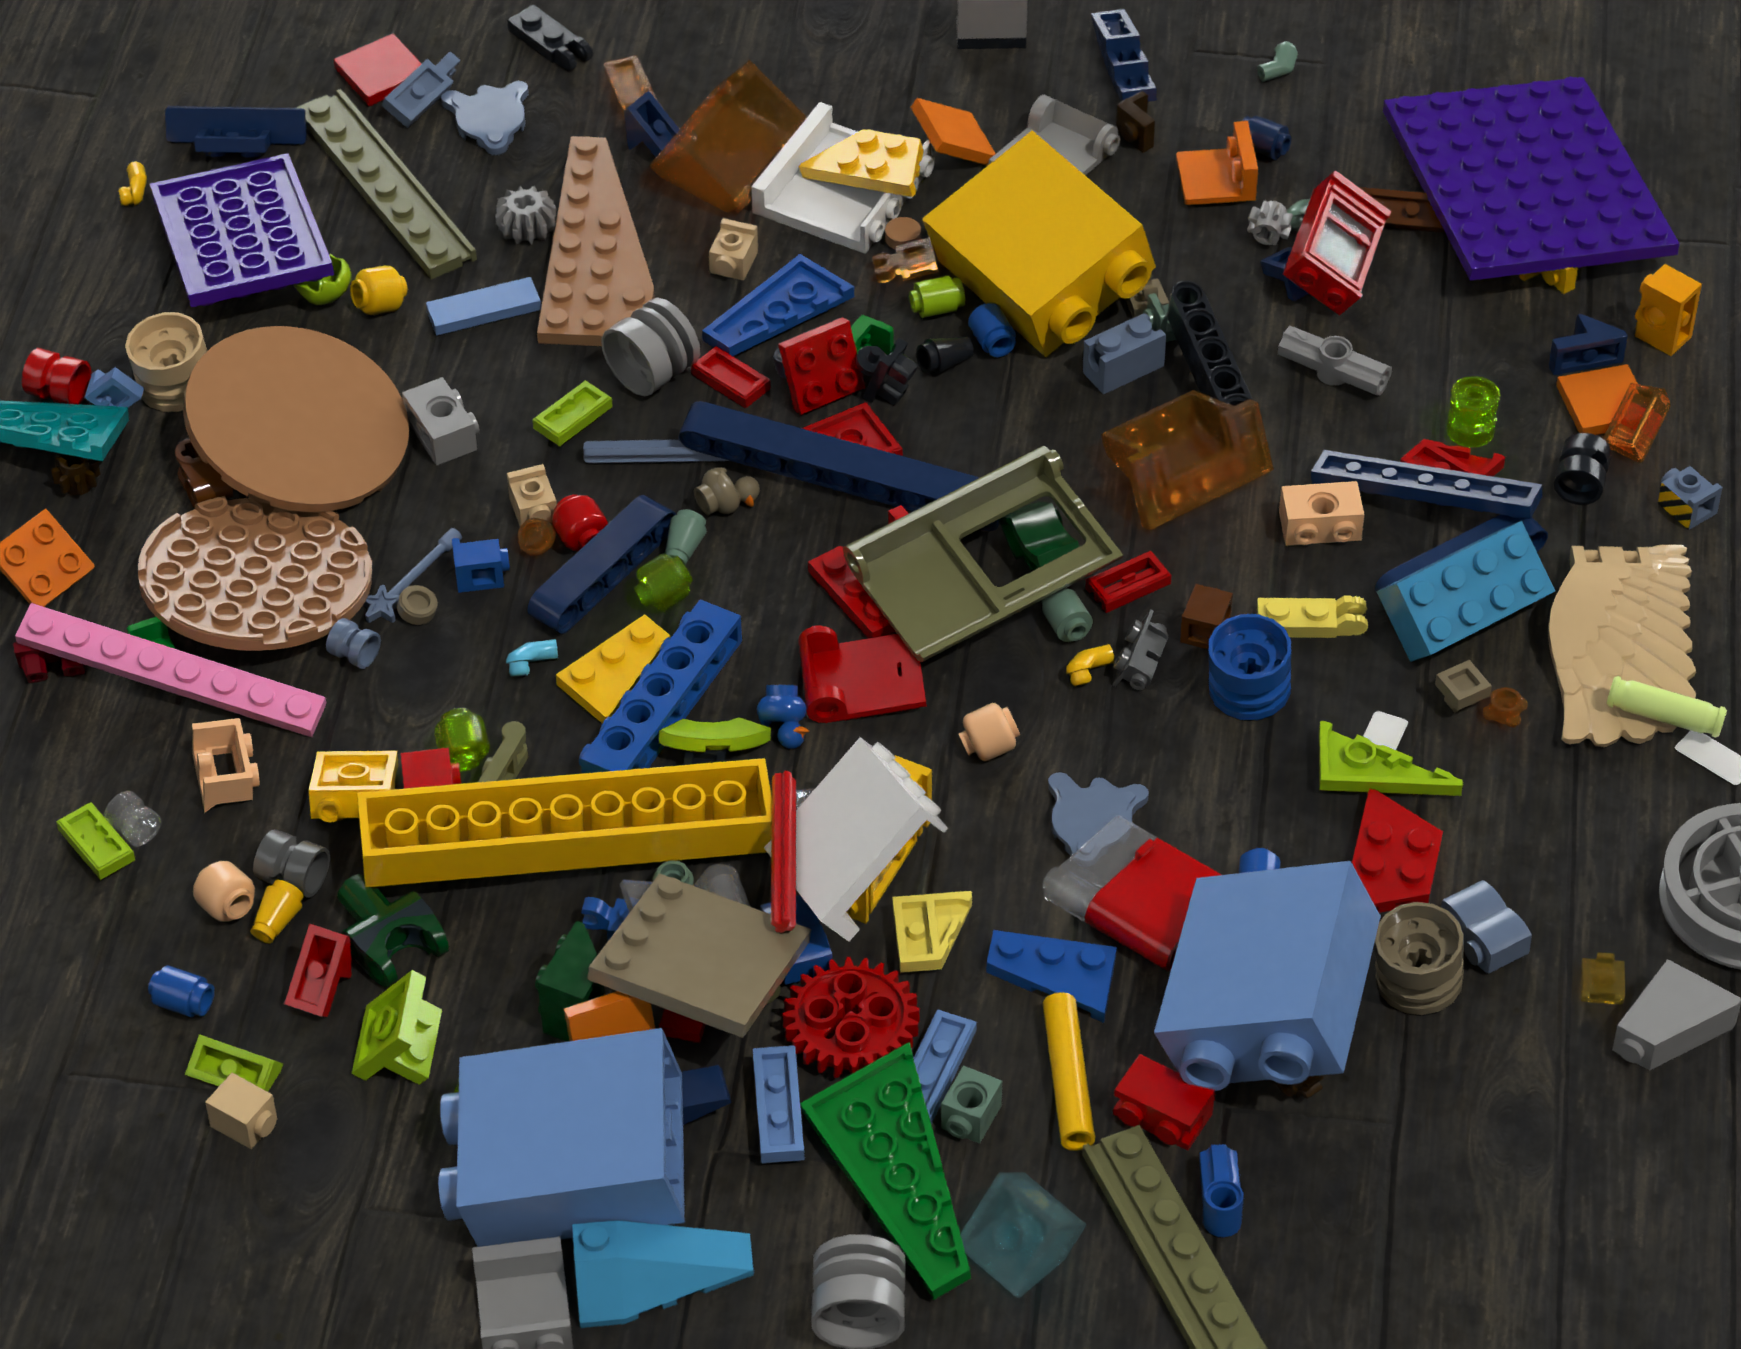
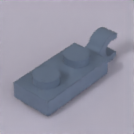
M452 52L446 54L437 65H434L427 59L384 98L381 106L409 128L441 98L444 92L451 88L454 81L450 77L456 72L455 67L461 60Z

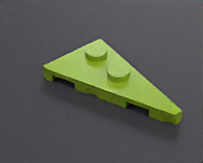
M1320 721V790L1368 792L1369 788L1380 793L1461 796L1463 781L1454 777L1450 772L1437 767L1433 773L1412 764L1413 757L1384 745H1376L1368 738L1358 734L1355 739H1351L1332 731L1333 724L1327 721Z

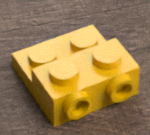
M397 751L317 752L309 786L311 819L335 822L344 818H359L357 793L395 789L398 769Z

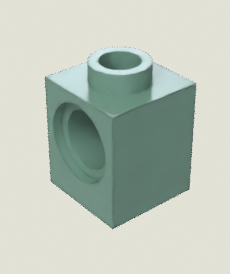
M963 1065L941 1103V1128L957 1138H967L980 1144L1002 1106V1080Z

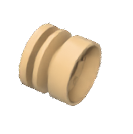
M163 312L149 316L136 324L128 334L125 348L135 380L144 387L141 399L149 407L159 411L179 412L183 410L185 390L191 372L200 358L207 352L200 325L192 317L181 313Z

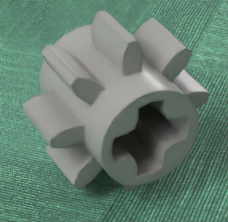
M1264 200L1260 209L1257 207L1251 208L1248 217L1250 223L1247 231L1253 233L1254 238L1259 243L1277 245L1279 237L1288 239L1292 228L1290 223L1293 215L1287 213L1283 204Z

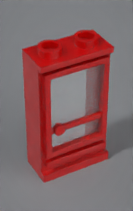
M1335 170L1312 193L1283 275L1340 316L1362 297L1361 290L1383 227L1386 220L1390 217L1391 211Z

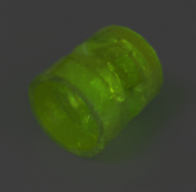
M1467 376L1453 384L1446 425L1447 435L1452 441L1465 447H1480L1493 439L1497 421L1496 413L1500 401L1499 388L1495 383L1487 378Z

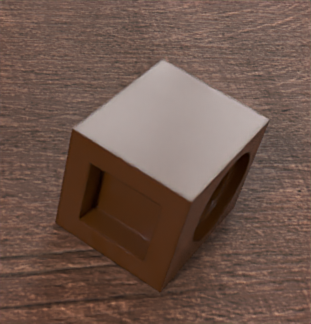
M1195 583L1182 615L1180 643L1209 650V638L1214 629L1226 619L1231 618L1233 593Z

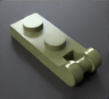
M513 721L506 723L502 727L503 741L493 758L489 757L485 761L482 775L478 782L516 779L528 758V749L525 743L526 730L522 723Z

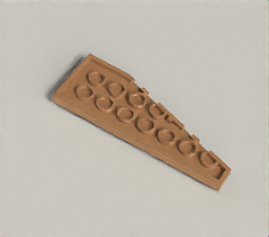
M571 136L537 337L540 344L602 346L601 338L606 330L620 320L631 317L633 311L643 307L646 302L655 298L654 285L606 138Z

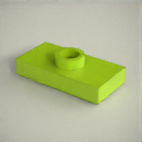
M585 380L532 419L533 429L560 447L611 409L612 398Z
M92 802L56 821L59 832L100 880L135 861L134 851Z

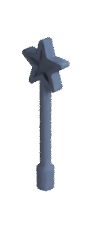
M455 528L448 530L438 540V545L388 593L385 585H381L376 595H368L363 604L364 607L368 608L365 614L366 621L370 623L382 616L392 623L395 622L393 610L397 608L401 592L443 552H448L453 548V538L462 539L460 532Z

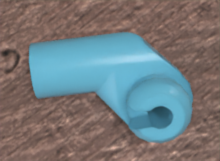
M556 639L527 642L509 653L506 659V664H509V674L513 677L525 676L530 671L529 662L558 659Z

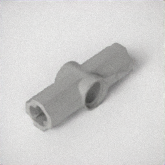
M1289 325L1278 345V355L1317 370V377L1328 385H1340L1346 382L1380 396L1386 389L1388 380L1391 377V366L1354 352L1352 344L1344 337L1330 336L1323 339Z

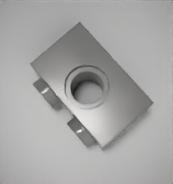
M443 377L402 392L403 405L407 411L409 425L436 465L477 450L476 434L479 433L478 422L472 412L467 413L465 411L462 398L457 389L451 390Z

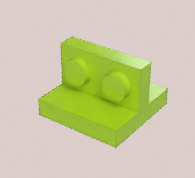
M411 970L366 1005L352 1069L353 1075L366 1081L385 1067L419 1085L429 1078L442 1009L422 999L426 980L425 976Z

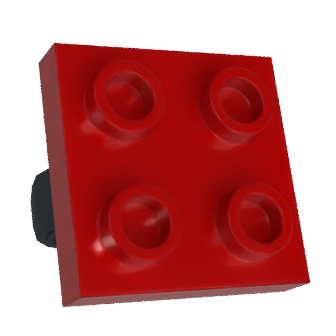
M843 317L779 343V348L774 353L773 358L776 371L780 377L787 379L794 410L801 415L865 388L863 375L855 364L857 350L850 321Z

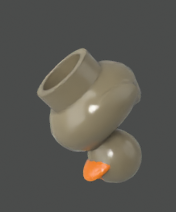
M718 467L710 469L704 474L702 485L694 488V496L700 509L706 515L716 511L727 515L734 513L738 509L740 501L749 507H753L754 500L760 493L759 483L754 478L745 476L739 478L734 485L726 474L727 469Z

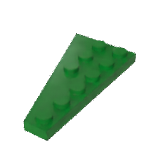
M910 1042L801 1102L802 1114L890 1239L904 1253L905 1260L933 1300L971 1279L970 1268Z

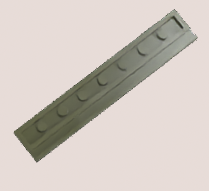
M341 89L337 90V95L329 98L328 95L296 107L305 109L307 130L430 279L462 267V262L468 259L472 262L477 260L476 249Z
M1140 1125L1102 1138L1100 1143L1090 1146L1089 1143L1083 1145V1158L1189 1348L1267 1349Z

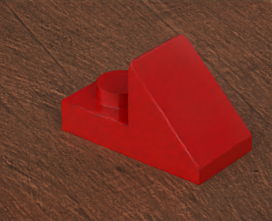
M309 924L284 1004L322 1017H328L340 977L351 978L352 975L350 936Z

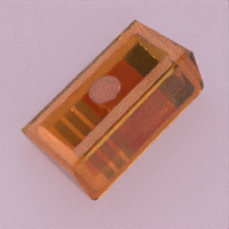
M1635 383L1629 385L1603 437L1612 450L1641 463L1644 461L1671 406L1665 389Z

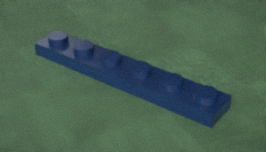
M1329 450L1322 452L1311 471L1312 484L1357 481L1359 491L1367 494H1380L1398 497L1403 500H1417L1435 503L1440 506H1454L1472 509L1477 512H1491L1509 515L1514 518L1531 519L1542 499V484Z

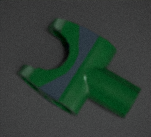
M360 874L347 879L338 890V900L357 921V923L341 931V934L350 936L351 956L363 971L381 986L388 987L398 981L396 969L390 960L397 951L407 947H416L425 950L429 954L432 953L436 957H440L449 951V944L442 926L431 908L416 892L412 891L390 903L377 887H365L364 875Z

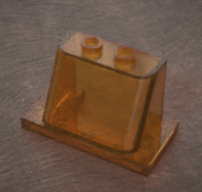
M1192 390L1101 434L1107 456L1131 480L1142 527L1149 530L1274 470L1259 404L1251 399L1232 406Z

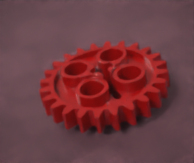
M847 957L845 965L841 967L831 959L829 960V970L827 971L815 965L814 978L801 974L800 986L791 985V998H785L783 1027L785 1028L786 1041L792 1042V1046L795 1045L796 1054L803 1053L805 1065L817 1060L819 1073L825 1071L829 1066L834 1067L835 1078L841 1075L843 1069L849 1070L851 1075L858 1071V1069L864 1068L910 1042L912 1049L913 1037L918 1036L920 1008L917 1007L916 993H910L909 981L899 982V972L897 970L885 975L884 963L882 962L874 969L869 968L868 958H864L859 966H854L851 957Z

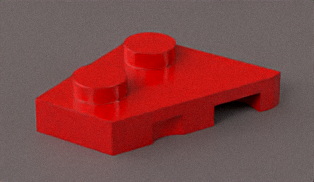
M1423 439L1400 459V462L1495 476L1504 468L1505 456L1494 453L1492 459L1470 455L1471 448L1458 445L1447 446L1442 442Z

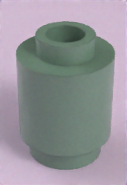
M1066 587L1042 600V612L1060 640L1073 642L1087 635L1092 627L1093 619L1074 590Z

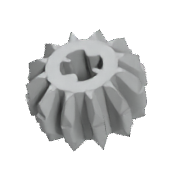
M520 186L516 192L506 190L505 197L498 199L496 206L497 214H495L496 225L502 231L505 239L514 238L516 244L523 240H528L532 244L534 239L545 240L546 234L554 231L556 207L553 200L548 196L547 191L537 192L535 186L529 190H524Z

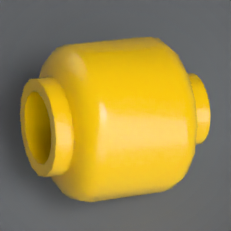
M383 265L362 269L351 283V298L354 305L367 315L395 312L401 307L403 299L407 295V283L405 278L399 275L392 266Z

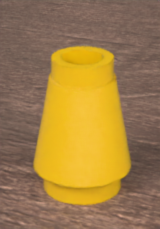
M275 880L272 886H267L251 929L252 935L262 942L272 943L275 937L301 910L303 893L296 886L284 880Z

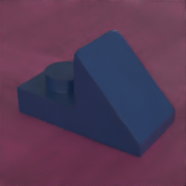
M649 90L624 110L629 150L643 141L664 169L693 146Z
M1577 314L1574 335L1552 340L1549 367L1553 375H1560L1623 363L1628 336L1624 330L1586 315Z

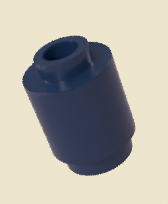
M1247 116L1242 120L1248 121L1255 153L1274 160L1287 153L1291 145V135H1289L1287 126L1259 116L1252 118Z

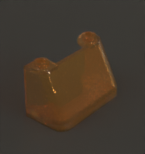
M748 60L723 80L704 99L652 161L649 168L660 178L722 211L729 213L734 209L739 213L752 199L749 195L751 183L777 151L785 146L807 117Z

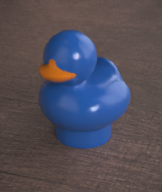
M766 685V696L759 701L756 709L759 721L767 727L772 722L783 723L777 733L779 743L788 749L799 747L809 730L799 724V721L806 716L807 708L805 702L798 697V686Z

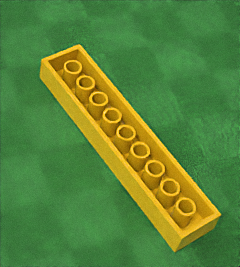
M765 758L357 793L365 887L767 853L764 847L771 840L772 796Z

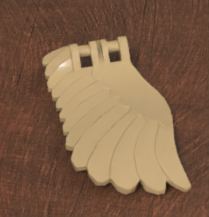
M1662 544L1649 548L1637 547L1636 551H1623L1622 547L1598 546L1597 550H1584L1583 546H1571V570L1554 599L1548 624L1549 649L1564 709L1561 740L1565 743L1576 744L1587 738L1591 739L1595 746L1607 747L1616 743L1622 736L1629 742L1641 744L1651 740L1657 731L1668 733L1675 730L1677 726L1629 713L1614 705L1609 707L1606 703L1613 679L1616 676L1622 677L1621 679L1625 681L1634 680L1692 698L1696 697V692L1688 682V680L1695 676L1696 669L1692 660L1686 655L1692 652V641L1684 632V629L1690 627V617L1684 613V611L1690 608V602L1684 593L1690 590V583L1687 578L1691 577L1692 573L1690 566H1688L1689 558L1682 556L1687 551L1685 546Z

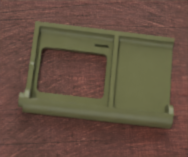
M1043 445L843 547L844 557L850 570L919 662H923L1123 558L1122 552L1061 476V470H1063L1064 466L1056 450H1049ZM1041 497H1051L1086 543L1005 586H994L960 540Z

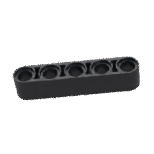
M1189 280L1180 281L1173 286L1167 311L1169 324L1218 434L1228 442H1242L1249 437L1255 413L1254 401L1204 290L1195 282Z

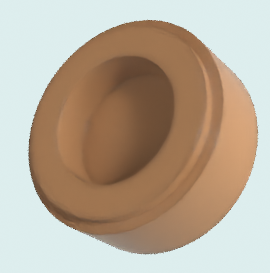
M908 217L892 219L885 227V241L887 245L899 251H907L917 247L921 241L920 224Z

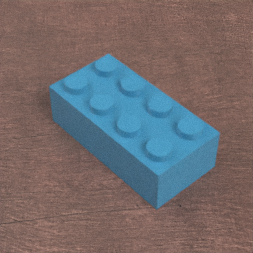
M1520 521L1502 528L1376 592L1410 662L1432 655L1555 592V589L1523 522Z

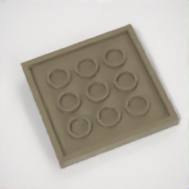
M659 873L590 964L587 980L743 1038L808 945L811 929L796 924L792 931L778 933L775 931V927L771 925V914Z

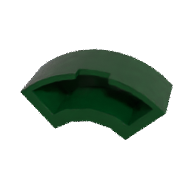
M1038 501L998 519L1015 559L1023 557L1032 571L1082 546L1079 545L1078 540L1072 538L1064 529L1062 517L1058 509L1050 502Z

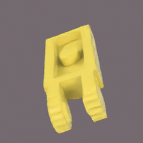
M1342 596L1337 600L1335 598L1257 599V614L1274 619L1286 629L1289 637L1336 638V636H1356L1364 634L1368 629V621L1363 616L1367 610L1366 600L1360 598V596Z

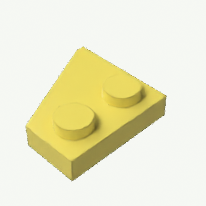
M971 891L892 897L900 973L939 970L943 968L972 907Z

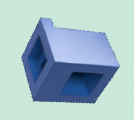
M459 538L452 539L458 593L504 587L503 572L510 571L508 549H500L499 539L460 543Z

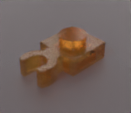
M930 238L896 246L897 253L893 255L880 253L872 257L878 283L889 282L899 274H902L905 281L939 272Z

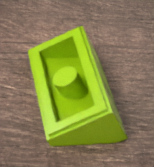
M199 1034L185 1075L220 1086L231 1073H234L268 1092L281 1072L283 1063Z

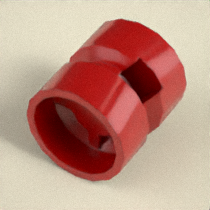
M36 348L30 353L24 364L22 388L26 394L43 399L51 397L57 403L81 404L85 399L90 382L91 367L85 360L71 356H64L60 359V353Z

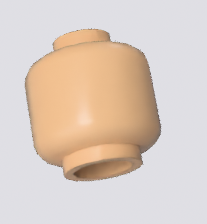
M990 703L965 715L963 718L965 731L958 733L967 754L970 755L976 752L979 759L985 762L1013 750L1016 746L1015 738L1020 736V732L1008 707L1001 709L996 703Z
M218 861L205 867L199 873L193 888V896L197 904L220 922H229L246 915L253 905L255 887L252 880L229 861Z

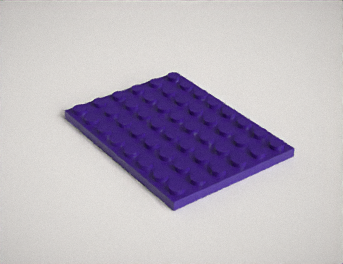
M1568 77L1560 80L1534 81L1526 84L1500 85L1499 87L1482 89L1470 88L1465 91L1436 92L1430 95L1402 96L1396 99L1384 100L1383 113L1424 192L1427 193V198L1470 280L1678 255L1680 245L1678 239L1584 77Z

